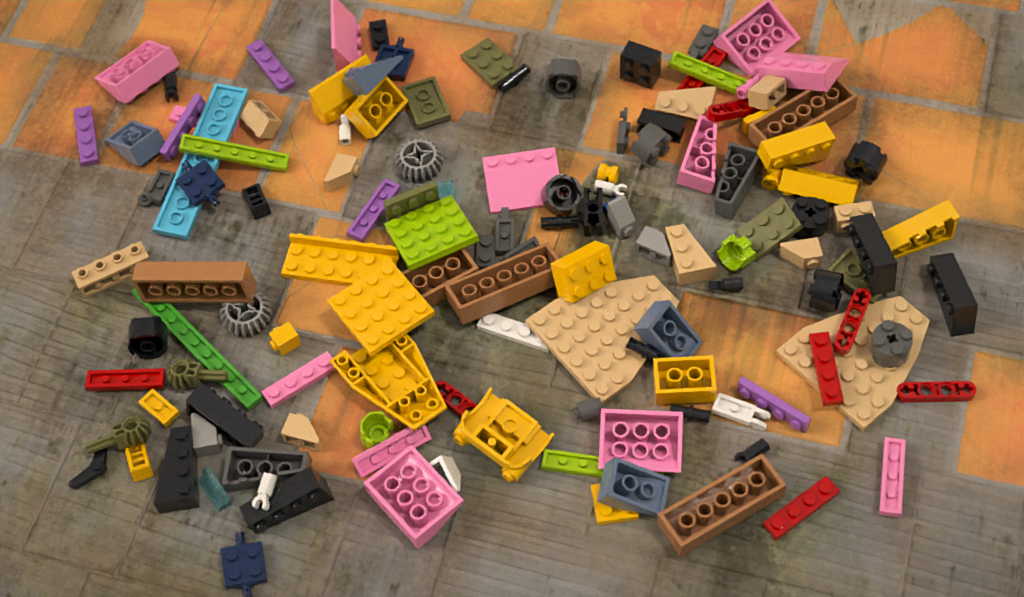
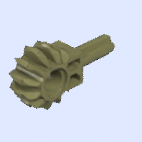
M181 358L180 361L174 360V364L169 365V370L166 371L169 384L177 390L183 389L185 391L189 386L198 387L201 383L203 384V381L228 380V371L204 369L201 362H194L190 358L186 360Z
M132 415L128 419L124 418L123 422L110 426L112 434L89 442L85 447L89 454L117 444L119 450L131 447L132 445L137 447L140 443L144 444V440H149V435L152 433L149 421L141 415L136 417Z

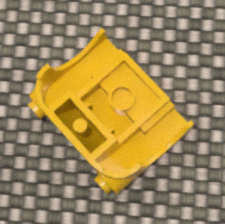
M491 387L471 412L466 410L463 413L460 424L453 432L454 440L457 444L468 446L471 443L500 465L503 472L502 477L508 482H517L554 439V433L548 435L541 430V425L508 399L505 400L503 398L501 400L495 396Z

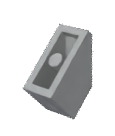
M621 195L608 202L609 227L620 240L631 236L636 231V220L626 197Z
M645 226L636 241L635 253L670 267L671 252L664 234L656 228Z
M191 413L193 449L197 457L221 454V446L224 445L222 433L219 434L216 426L196 413Z

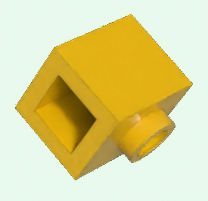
M289 321L282 326L274 328L269 333L271 348L274 352L278 351L281 356L301 345L299 335Z

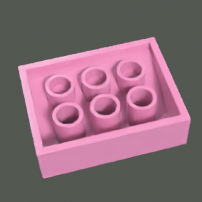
M331 0V44L336 71L338 72L362 57V52L359 50L362 47L361 37L358 36L361 35V25L357 24L356 17L339 0Z
M764 0L717 37L713 43L717 48L728 53L727 59L752 78L759 72L758 67L766 57L783 53L801 37L772 0Z
M148 40L94 79L118 101L126 104L132 102L138 94L146 92L152 84L160 82L163 76L174 72L180 63L170 47Z
M783 52L766 57L758 68L761 79L767 74L786 78V88L828 92L849 63V59Z
M555 147L482 158L491 214L501 213V207H509V212L545 207L541 199V191L552 177L559 174Z
M601 409L598 469L603 470L605 463L614 457H618L654 472L681 473L683 412Z
M412 445L364 482L366 491L418 549L437 534L464 502L457 492Z

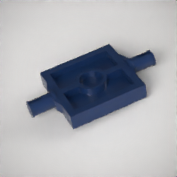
M402 37L398 38L396 45L381 44L374 61L394 56H403V59L387 74L389 79L405 80L415 55L414 49L403 47L405 39Z
M205 159L193 167L187 160L182 162L181 165L186 172L175 181L195 207L206 201H210L214 207H217L216 203L219 205L220 201L216 198V194L226 187L224 182Z
M238 532L235 534L237 545L220 548L225 589L240 588L243 589L244 597H247V592L249 597H253L251 587L268 582L262 541L245 543L244 532H240L241 540Z

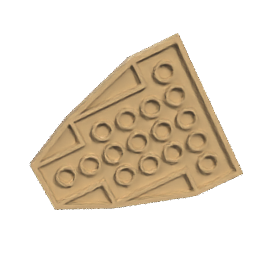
M654 275L608 283L606 286L574 303L565 301L563 297L555 299L527 318L525 324L590 396L594 398L599 397L603 405L628 387L648 360L647 358H641V355L625 348L630 337L646 344L636 333L634 327L655 301L670 300L676 309L679 301Z
M901 296L877 301L874 304L869 303L851 351L846 355H840L833 348L844 399L843 405L834 406L862 431L866 430L892 407L898 394V385L906 381L918 358L930 322L926 316ZM857 310L850 311V314L854 317L861 315ZM846 311L804 327L776 350V355L819 393L808 337L810 333L829 332L833 348ZM885 320L900 323L912 331L913 344L907 361L901 366L897 365L893 366V368L882 367L874 362L869 352L873 331ZM848 325L844 327V330L846 332H853L854 328ZM843 338L842 344H840L841 347L846 345V338Z

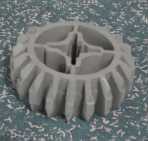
M422 137L419 140L413 138L411 142L407 140L406 144H401V148H398L397 154H395V166L399 174H402L404 179L408 177L409 181L415 179L418 182L419 179H422L425 182L426 178L432 179V175L437 176L444 163L441 148L439 145H436L435 141L430 142L429 138L423 140Z
M255 290L253 303H222L220 319L224 328L228 329L231 334L235 333L237 337L242 334V336L246 337L250 333L253 336V332L257 331L260 333V328L266 329V323H270V317L272 316L271 304L261 291L257 293ZM255 305L260 307L259 311L254 308ZM232 315H236L237 321L232 319Z

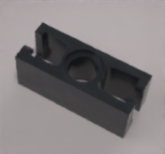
M647 108L642 109L637 120L638 133L647 124L655 123L671 135V142L679 144L686 129L684 126L686 119Z
M602 187L597 188L595 200H589L591 188H584V237L591 236L589 224H596L598 236H603Z

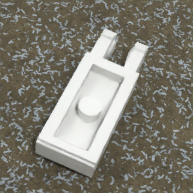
M718 393L711 413L761 431H765L767 424L753 418V416L755 415L757 418L768 421L771 417L769 412L757 408L753 404L722 393Z

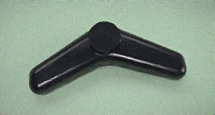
M107 448L94 452L90 466L69 482L71 488L78 489L94 478L106 473Z

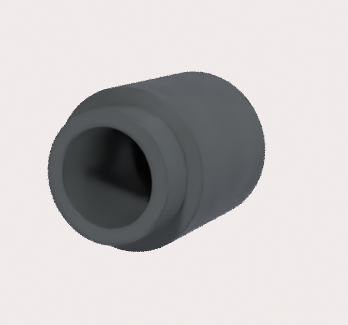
M592 397L577 402L576 407L573 409L577 420L581 418V421L584 422L600 416L601 409L604 408L599 397Z

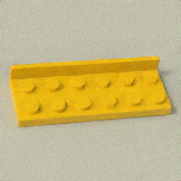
M291 233L289 235L291 243L281 275L283 278L350 286L390 260L398 268L400 254L397 247L392 245L384 246L375 243H361L354 240L346 241L338 238L330 239L321 236Z

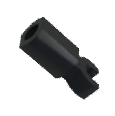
M174 73L166 74V101L169 103L171 97H175L176 101H179L177 76Z
M743 277L722 278V281H709V289H743Z
M761 438L749 446L745 452H738L734 457V461L744 459L745 462L741 464L743 465L758 455L765 454L770 450V446Z

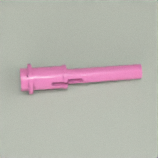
M760 73L752 79H748L744 85L737 88L736 95L738 98H748V90L761 80Z

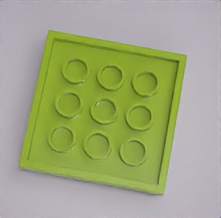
M452 195L400 216L399 219H392L384 223L386 231L410 271L479 241L477 233Z

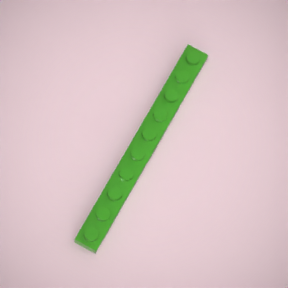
M136 288L131 290L132 294L153 316L162 318V321L167 325L168 331L206 369L228 371V380L219 382L248 412L264 400L263 396L169 302H143Z

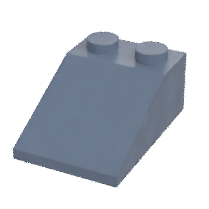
M403 56L389 57L359 67H351L344 73L345 77L342 81L355 96L367 95L403 59Z
M131 120L105 139L108 145L130 163L137 166H143L153 156L159 155V151L165 143L157 128Z
M670 300L655 301L634 327L640 338L646 344H650L652 348L666 354L665 358L691 357L703 342Z
M614 457L604 465L597 502L615 509L658 516V513L665 509L670 478Z

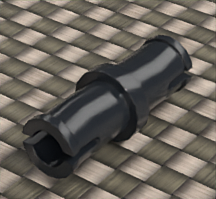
M523 64L516 71L510 72L507 78L497 84L498 89L505 93L513 85H518L522 78L531 73L529 67Z
M578 215L540 217L541 229L558 228L560 230L562 227L579 226Z
M630 337L625 347L641 355V358H647L653 361V358L666 357V354L652 348L650 344L647 343L646 345L633 337Z
M671 403L670 407L671 412H683V418H686L687 421L692 419L709 423L711 410L693 408V405L688 407Z

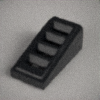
M259 183L242 190L255 220L271 214L270 207Z

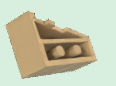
M716 86L661 91L657 97L655 111L697 122L699 115L705 116L708 107L715 104L718 89Z
M680 224L665 227V239L671 252V263L678 286L716 279L717 266L686 226Z

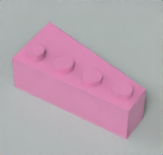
M699 115L676 183L712 194L715 184L717 122L708 120L706 116Z

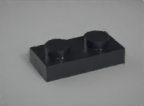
M386 19L369 22L373 51H379L381 44L390 45Z

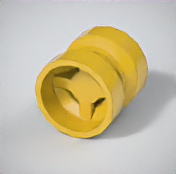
M601 163L597 173V180H606L616 184L620 167H610L605 163Z
M781 167L765 169V176L761 182L762 186L767 190H778L783 169Z

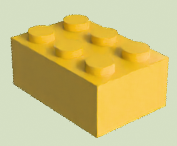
M386 75L367 95H360L343 114L366 139L376 137L409 100Z
M593 241L550 264L558 298L563 297L565 301L574 303L606 286L608 283L617 280L610 247L598 241Z
M713 355L653 358L656 405L715 402L717 387Z

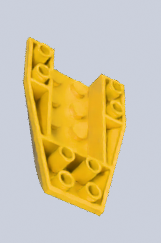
M407 333L372 356L362 348L351 356L344 350L329 360L331 365L353 390L414 431L447 409L416 343Z

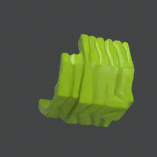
M732 234L722 241L721 248L716 254L729 271L736 272L737 269H743L755 260L756 252L752 250V242L747 237L745 238L743 235L738 239Z
M382 411L369 412L360 421V437L363 445L370 449L390 437L389 433L394 429L393 421L385 416Z

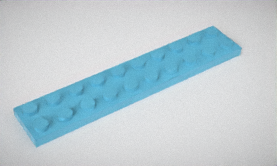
M215 83L193 135L229 142L249 95L248 89ZM188 153L184 154L152 228L154 233L189 239L203 203L195 207L175 181L186 172L181 164L187 160L193 167L205 159L212 169L217 172L221 160Z

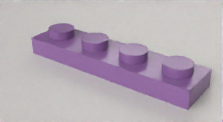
M261 39L246 46L248 53L280 93L296 86L293 78Z
M194 94L159 152L165 160L171 162L173 157L178 154L182 134L189 133L191 128L195 126L197 118L203 112L206 103L201 95Z
M91 105L74 109L81 166L98 164L100 161L93 109Z
M384 179L347 230V236L363 243L385 213L383 201L397 196L401 190L400 185Z
M742 376L738 381L737 392L743 398L752 400L759 408L773 413L777 419L789 423L795 430H800L803 433L808 430L811 421L810 417Z

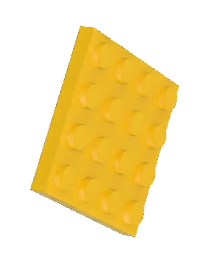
M391 260L327 300L331 309L370 356L376 354L435 315L434 309Z

